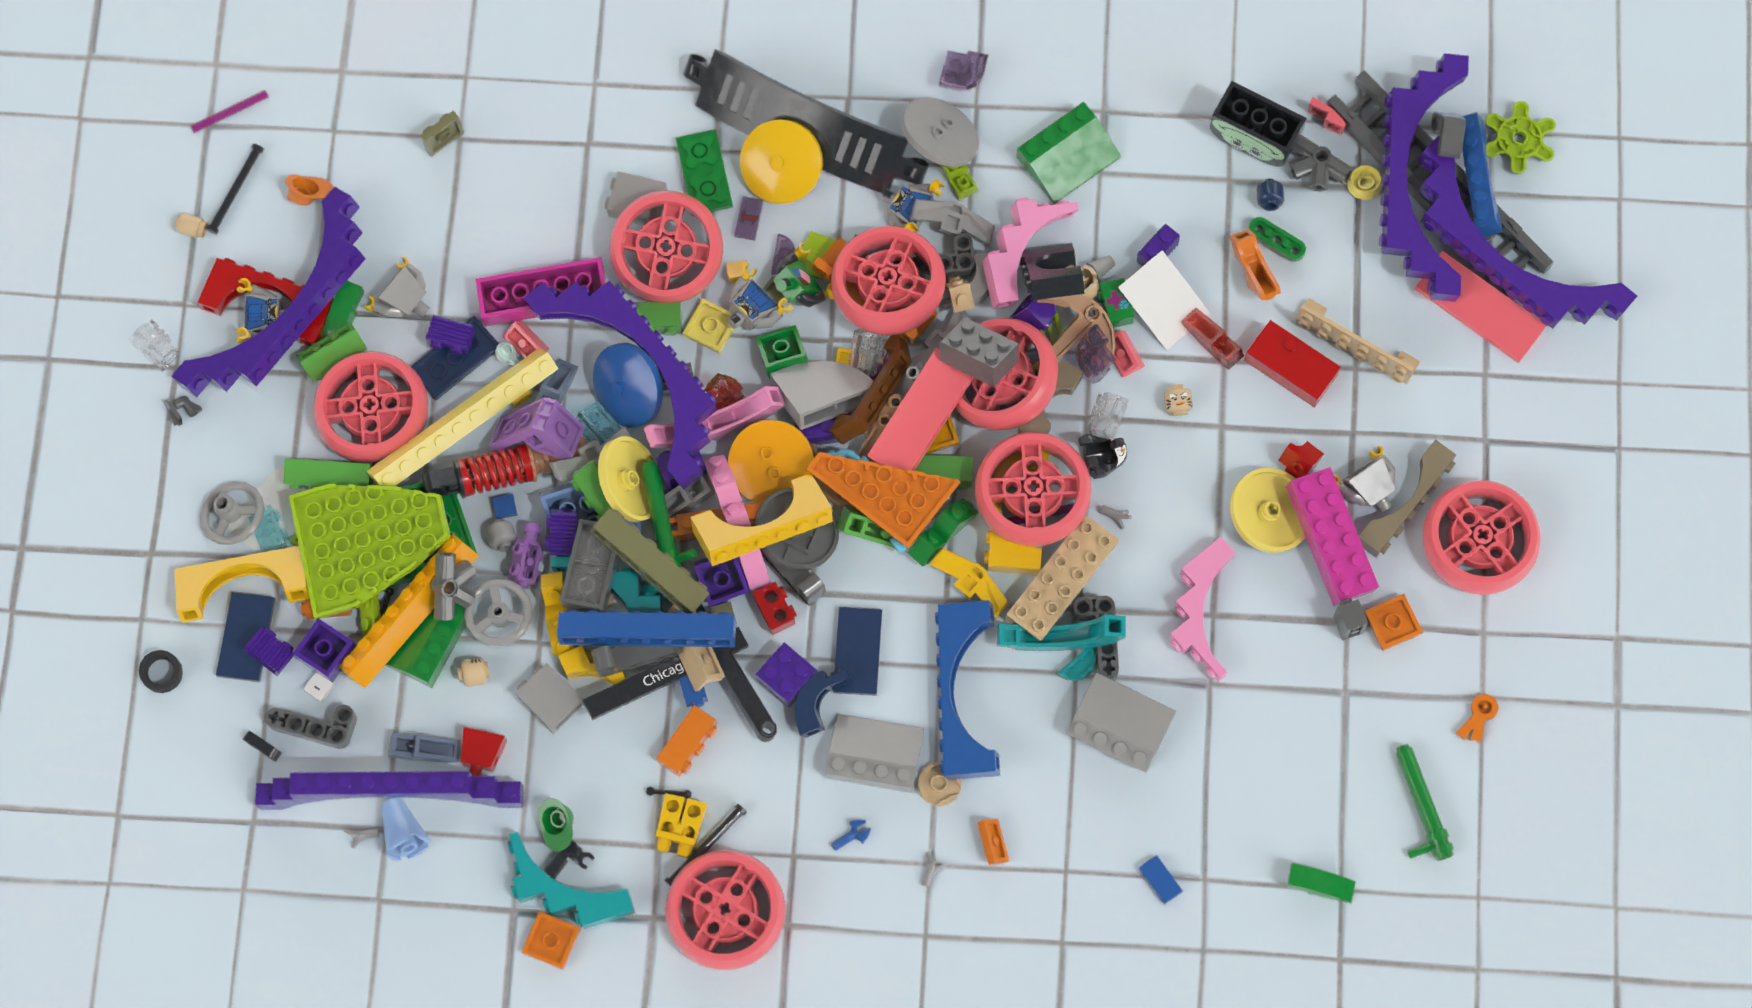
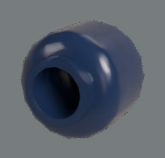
M1266 179L1257 186V203L1261 208L1266 211H1275L1283 205L1284 188L1280 182L1274 179Z

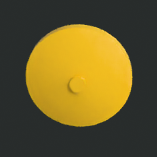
M783 119L765 122L748 135L742 146L740 169L743 179L755 195L767 202L787 204L798 201L807 196L820 179L823 168V156L820 145L815 136L806 127L797 122Z

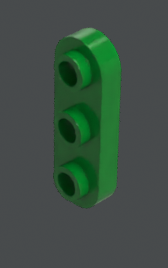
M1256 217L1251 220L1248 229L1256 235L1257 241L1290 261L1297 262L1304 257L1306 246L1301 240L1263 217ZM1260 227L1263 231L1257 232L1255 228ZM1273 239H1279L1280 243H1275ZM1291 250H1297L1298 254H1293Z

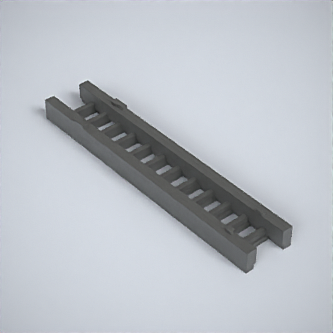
M1363 70L1357 75L1355 83L1366 93L1360 100L1348 108L1335 94L1327 100L1326 105L1346 123L1345 129L1382 166V158L1386 154V147L1383 146V137L1386 131L1377 137L1370 129L1387 114V107H1385L1384 102L1385 96L1388 93ZM1374 101L1380 109L1363 123L1357 117V113ZM1417 125L1410 148L1416 144L1424 151L1432 143L1433 139ZM1418 156L1407 166L1408 193L1427 212L1434 203L1424 198L1419 190L1430 175L1423 181H1420L1412 173L1421 165L1418 161L1420 156ZM1455 162V176L1458 188L1467 196L1463 200L1466 208L1471 203L1466 172ZM1497 205L1503 233L1511 240L1499 253L1505 256L1517 247L1526 256L1516 264L1518 267L1524 270L1526 264L1531 261L1545 274L1551 268L1554 261L1522 230L1523 228L1513 218H1510ZM1498 234L1491 235V236L1484 237V238H1485L1488 242H1490V241H1491L1494 237H1496Z

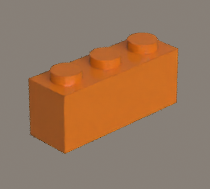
M694 705L657 756V762L678 777L682 773L686 774L692 766L691 760L695 755L699 756L703 751L706 739L708 737L712 738L718 729L716 727V719Z

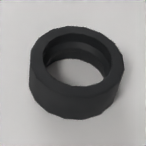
M156 650L147 654L140 662L138 670L143 684L156 693L172 691L179 685L183 676V669L179 660L173 654L164 650ZM160 659L169 661L174 670L170 680L163 684L152 682L148 675L150 666Z

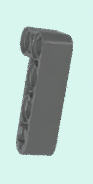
M1433 112L1431 130L1440 134L1438 156L1461 157L1466 125L1465 118L1452 113Z
M960 233L954 238V254L940 255L943 264L949 266L945 270L946 279L959 275L960 278H967L974 272L973 241L971 236L966 233ZM966 243L968 247L960 248L958 244ZM912 257V261L917 268L920 266L927 267L921 259ZM895 261L893 264H899L900 261ZM963 262H967L970 264V266L968 268H962L960 264ZM929 268L924 272L919 271L921 278L931 280Z
M760 548L765 560L808 606L826 592L824 583L814 572L792 571L780 567L772 562Z
M1109 596L1079 597L1074 602L1073 615L1080 621H1091L1100 618L1104 614L1116 615L1114 600ZM1107 604L1110 610L1103 612L1099 609V606ZM1079 605H1086L1089 610L1086 613H1081L1077 610V607ZM1117 642L1105 645L1113 649L1111 654H1104L1101 649L1104 646L1097 647L1098 673L1114 681L1119 672ZM1106 662H1110L1111 675H1107L1105 671Z
M602 646L592 650L591 653L598 676L606 677L675 657L681 654L680 647L618 646L615 648Z
M340 705L335 709L331 723L283 709L271 708L265 714V722L276 732L336 749H343L350 743L357 722V715L350 706ZM350 712V718L346 721H341L342 714ZM279 716L283 721H285V724L281 721H275L274 723L272 720L277 719ZM302 721L301 728L298 730L292 729L295 722ZM317 727H322V733L318 736H314V729ZM337 733H343L342 740L335 742L334 736Z

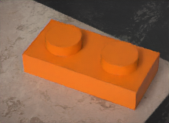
M989 819L977 822L988 865L1009 862L999 820Z

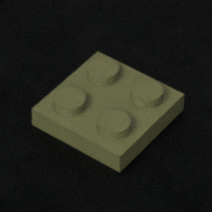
M453 110L451 113L444 114L433 126L425 128L420 136L426 151L432 157L462 135L464 130L459 116Z

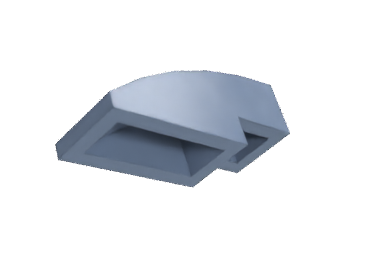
M559 358L556 362L558 370L544 380L540 386V392L533 402L546 397L557 400L561 404L576 375L578 366Z
M393 733L390 736L388 757L457 763L460 740L418 734L414 736Z

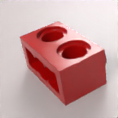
M775 581L752 592L753 598L772 636L796 624L794 617H797V614L792 604L787 605L785 598L788 596L783 586L778 587ZM769 594H774L777 596V599L774 602H768L765 600V598ZM778 613L787 615L783 621H777L775 616Z

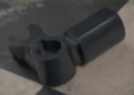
M572 840L565 850L553 856L543 871L551 878L556 879L568 863V857L573 861L576 859L579 866L584 870H587L588 867L583 864V859L588 857L594 860L595 858L589 852H582V848Z

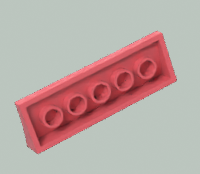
M1442 250L1439 256L1461 275V296L1455 302L1430 300V292L1427 291L1429 279L1424 278L1419 281L1415 290L1519 363L1543 333L1546 325Z
M936 348L867 457L872 462L880 465H889L895 468L915 471L974 377L941 361L940 350Z

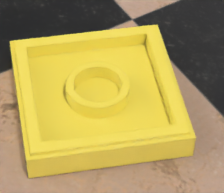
M702 298L685 327L682 336L720 354L734 330L727 322V318L732 314L730 311Z

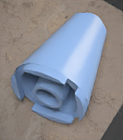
M390 797L386 799L382 805V816L388 858L400 861L402 856L407 855L409 859L421 854L428 848L427 842L430 843L428 835L401 798Z

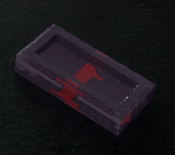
M743 196L734 234L735 237L756 240L764 203L763 199Z

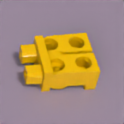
M665 793L656 832V838L658 839L657 851L669 853L671 843L679 844L677 856L689 858L693 848L697 846L703 820L708 809L707 803L688 798L686 801L684 797Z

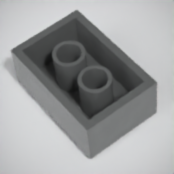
M965 317L940 342V360L994 387L1018 363L1019 343Z

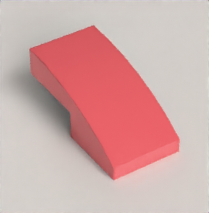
M1312 97L1307 112L1324 119L1323 128L1342 135L1346 126L1343 119L1328 105Z

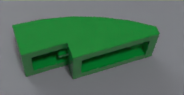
M347 281L336 293L323 328L321 339L347 323H353L357 315L356 309L364 294L362 286Z
M1292 863L1286 887L1351 904L1356 881L1316 868Z

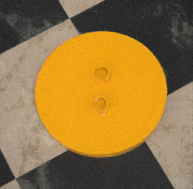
M761 420L747 426L735 438L729 451L728 465L733 473L739 492L755 503H763L774 492L792 488L791 480L810 474L806 468L814 459V454L806 436L795 426L781 420Z

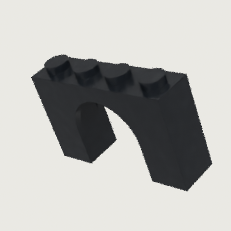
M1072 243L1024 249L1019 265L1020 270H1022L1025 286L1027 287V293L1032 294L1033 300L1085 294L1083 273L1081 267L1076 266L1075 250Z

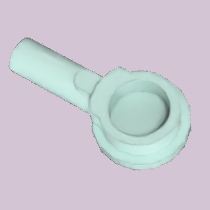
M501 342L497 345L495 354L500 361L509 364L511 367L520 362L516 358V349L508 342Z

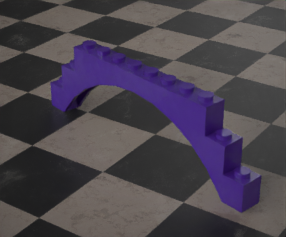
M1444 53L1440 60H1437L1435 72L1418 70L1416 75L1411 78L1410 89L1393 87L1389 94L1385 96L1384 105L1387 107V114L1384 117V127H1387V131L1383 137V146L1386 147V154L1382 158L1385 174L1382 175L1381 186H1384V194L1381 195L1380 205L1383 206L1380 226L1383 227V230L1379 237V246L1382 247V254L1406 256L1403 261L1406 277L1429 279L1427 291L1430 292V300L1455 302L1461 296V275L1438 255L1424 236L1413 212L1407 183L1409 148L1418 123L1425 112L1441 96L1463 83L1468 76L1469 56Z
M1439 135L1423 151L1418 161L1425 169L1433 172L1419 191L1424 198L1432 201L1434 204L1424 214L1420 222L1423 223L1427 230L1439 236L1444 244L1450 245L1455 249L1460 257L1466 258L1471 262L1476 270L1487 275L1493 284L1503 288L1509 297L1519 301L1528 312L1540 318L1544 325L1553 329L1567 312L1576 321L1585 325L1599 308L1604 311L1606 316L1617 321L1637 298V295L1621 282L1601 286L1566 285L1543 279L1525 271L1502 256L1482 236L1469 217L1459 193L1455 176V158L1438 156Z
M334 187L323 199L324 232L322 246L310 277L292 304L273 323L236 347L212 356L184 360L171 375L183 389L198 397L210 382L227 392L240 376L256 387L366 259L358 248L353 245L363 232L351 220L360 208L352 196Z
M576 281L560 295L552 286L548 288L544 282L524 297L528 306L540 320L574 319L593 322L615 330L636 343L656 364L669 389L674 412V441L667 469L676 482L685 490L704 474L700 468L703 464L695 454L711 442L708 437L710 432L702 422L718 410L714 404L717 400L709 391L707 393L703 391L701 387L704 385L697 376L691 377L688 373L690 369L683 360L679 362L675 358L677 353L670 345L666 347L662 343L664 338L657 330L652 331L649 325L651 323L643 314L641 316L638 315L636 312L637 306L631 299L627 301L623 297L625 293L618 284L614 286L608 281L592 294L585 285L581 287Z
M469 771L290 772V778H273V783H256L255 805L260 810H283L295 805L325 800L396 797L452 800L498 808H523L524 786L521 781H498L495 776H472Z

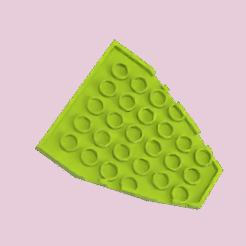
M326 484L289 495L312 612L316 620L360 607L415 570L451 537L443 499L439 494L408 490L397 486Z

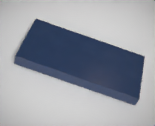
M475 316L466 322V324L473 325L476 330L467 355L464 353L462 355H455L449 349L442 348L437 350L433 348L411 366L422 379L426 390L436 401L496 352V347L499 344L498 341Z
M232 592L217 666V677L260 683L263 665L243 651V649L260 627L270 629L275 597Z
M839 607L835 670H847L851 673L853 682L834 689L833 693L877 696L882 609Z

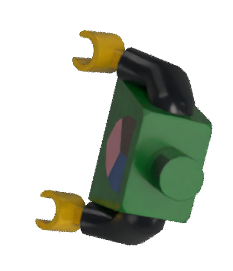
M801 242L795 249V253L791 252L779 262L776 270L778 275L773 280L777 290L782 292L790 303L812 307L825 301L826 298H834L831 283L826 291L823 292L803 262L798 260V258H805L811 250L803 251L801 247L805 242Z

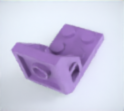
M544 397L502 416L488 448L496 452L500 449H506L512 444L524 441L534 451L563 460L570 459L575 453L585 427L557 400Z

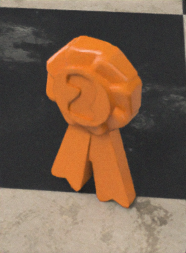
M1488 694L1476 696L1471 704L1473 715L1456 732V735L1461 736L1462 740H1465L1473 729L1470 741L1476 740L1480 743L1485 721L1493 719L1498 712L1499 706L1496 699Z

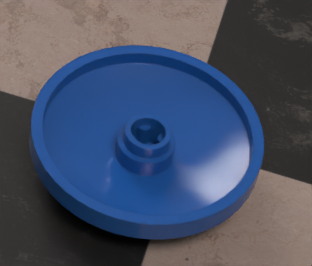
M630 343L611 345L599 354L593 368V386L603 411L614 422L627 428H636L651 422L659 413L663 400L662 381L653 360L641 348Z

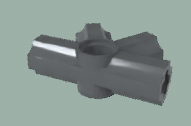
M1303 135L1299 137L1292 150L1300 158L1289 162L1293 177L1297 180L1311 174L1310 189L1319 192L1328 190L1329 176L1342 184L1347 180L1353 167L1332 155L1327 147L1318 146ZM1317 157H1324L1326 160H1325V161H1319V160H1317L1316 158H1317Z
M439 552L436 554L435 577L431 582V588L435 592L434 619L452 620L454 618L455 603L468 608L470 605H473L476 599V592L467 588L464 584L473 579L477 572L467 560H463L456 565L455 553Z

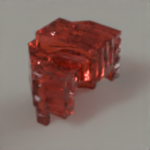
M717 373L703 390L705 393L709 391L717 400L714 404L718 410L746 398L741 392L744 389L736 379L726 374Z

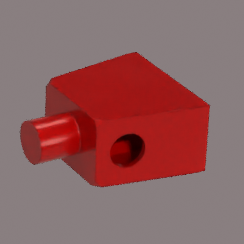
M464 727L461 750L462 765L470 768L469 772L472 776H482L483 771L494 772L507 743L506 737L500 734Z

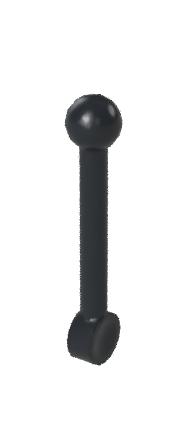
M393 588L386 589L387 595L380 613L381 617L386 612L390 597L394 594Z
M653 787L646 789L648 796H653L654 794L665 795V793L684 796L685 798L692 796L690 790L680 792L654 790Z

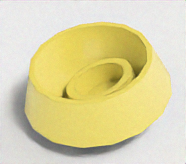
M1359 166L1350 173L1347 179V188L1358 199H1372L1378 196L1383 189V186H1381L1382 176L1372 166Z

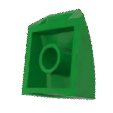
M796 325L755 337L769 379L770 373L795 364L808 362L807 354Z

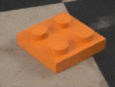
M1405 594L1364 611L1365 617L1382 651L1423 634Z
M539 911L521 953L564 970L581 928Z

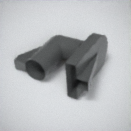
M187 396L174 400V405L169 399L164 401L174 426L182 425V417L178 413V409L184 407L190 417H194L203 411L201 406L191 402Z

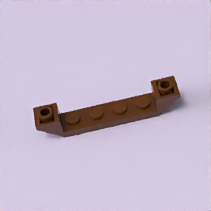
M900 334L890 335L883 346L890 354V357L852 416L839 414L830 428V433L840 444H845L870 429L888 401V398L892 395L906 370L911 365L912 360L908 344Z

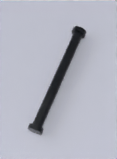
M253 143L251 146V153L213 221L206 227V230L210 233L218 234V227L257 157L264 151V148L260 145Z
M740 804L735 806L736 809L669 878L666 877L664 879L670 887L678 873L689 862L705 854L741 815L745 816L747 811Z

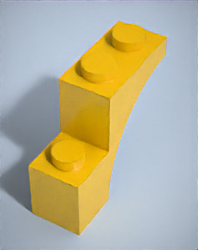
M562 571L541 575L546 623L553 656H558L575 649L574 645H560L557 638L559 612L568 610L562 608L560 603L564 585Z
M582 645L558 656L568 680L591 676L603 679L612 685L626 680L623 672L599 677L595 663L590 664L594 662L590 651H584Z

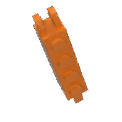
M762 502L744 505L751 527L754 526L755 516ZM721 508L710 509L717 518L726 522ZM709 510L676 514L675 518H669L671 526H678V530L672 531L673 539L680 538V541L697 540L692 530L690 517Z

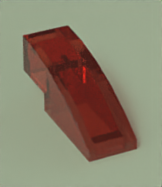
M1197 307L1181 321L1192 336L1228 370L1244 357L1242 347L1229 338L1223 328Z

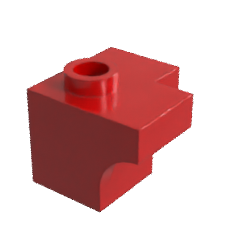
M1308 441L1301 446L1290 443L1278 461L1286 466L1285 472L1297 479L1310 474L1324 453Z

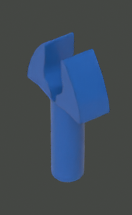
M854 820L849 822L851 826L850 832L832 842V848L838 850L854 839L860 840L863 844L867 840L871 829H867L864 833L856 832L858 827L864 825L866 821Z

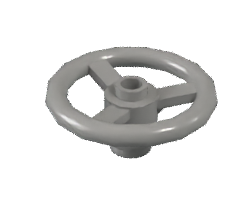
M233 481L219 486L210 493L203 503L200 514L202 530L210 540L218 544L233 545L244 541L256 531L262 522L265 510L263 497L255 487L246 482ZM243 490L252 496L255 505L240 506L226 492ZM212 505H214V511L221 517L215 532L209 524V513ZM241 515H254L250 525L241 533L233 536H224L229 524L236 522Z
M494 579L483 582L473 590L476 592V599L473 605L465 608L464 619L467 629L475 639L486 645L503 646L515 642L525 634L531 624L533 607L530 596L522 586L511 580ZM499 587L508 588L519 596L523 603L524 616L510 612L508 606L501 602ZM490 589L492 605L488 608V616L475 625L472 615L474 604L481 594ZM510 622L520 624L513 633L500 638L489 637L482 633L491 625L504 628Z

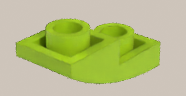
M966 164L958 167L941 165L959 200L978 192V187L969 174Z

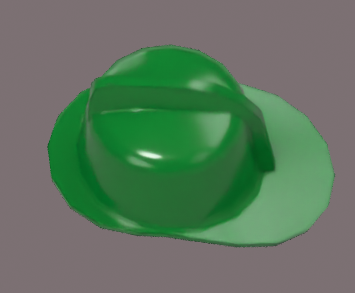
M547 799L538 808L537 816L546 845L551 850L563 851L572 842L573 813L570 808L559 800Z

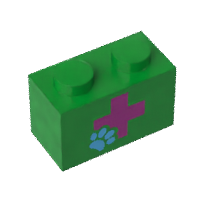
M1125 278L1100 283L1099 291L1096 294L1098 303H1102L1103 309L1107 313L1113 328L1134 323L1135 316L1132 305L1118 288L1125 282Z

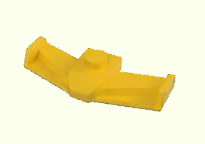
M943 547L929 562L928 565L957 578L958 580L954 583L953 587L969 600L974 594L981 601L989 600L994 606V620L1009 604L1008 600L988 575L987 570L979 563H974Z

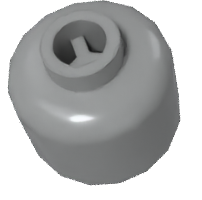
M504 519L494 520L486 529V536L493 550L507 552L514 545L516 534L513 525L509 521Z

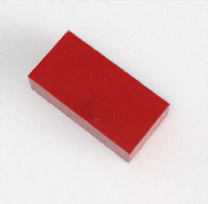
M1272 320L1261 331L1246 352L1244 358L1245 362L1314 408L1337 378L1341 366Z

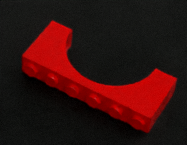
M217 258L197 303L202 310L221 316L234 299L248 292L239 293L236 289L239 286L245 288L243 283L238 282L242 278L248 279L250 284L277 292L288 298L291 302L294 301L305 284L299 286L290 279L282 278L281 280L275 278L270 272L263 271L261 273L255 271L256 269L249 265H237L235 261L229 258H224V260ZM334 298L328 302L306 330L298 337V343L310 347L320 341Z

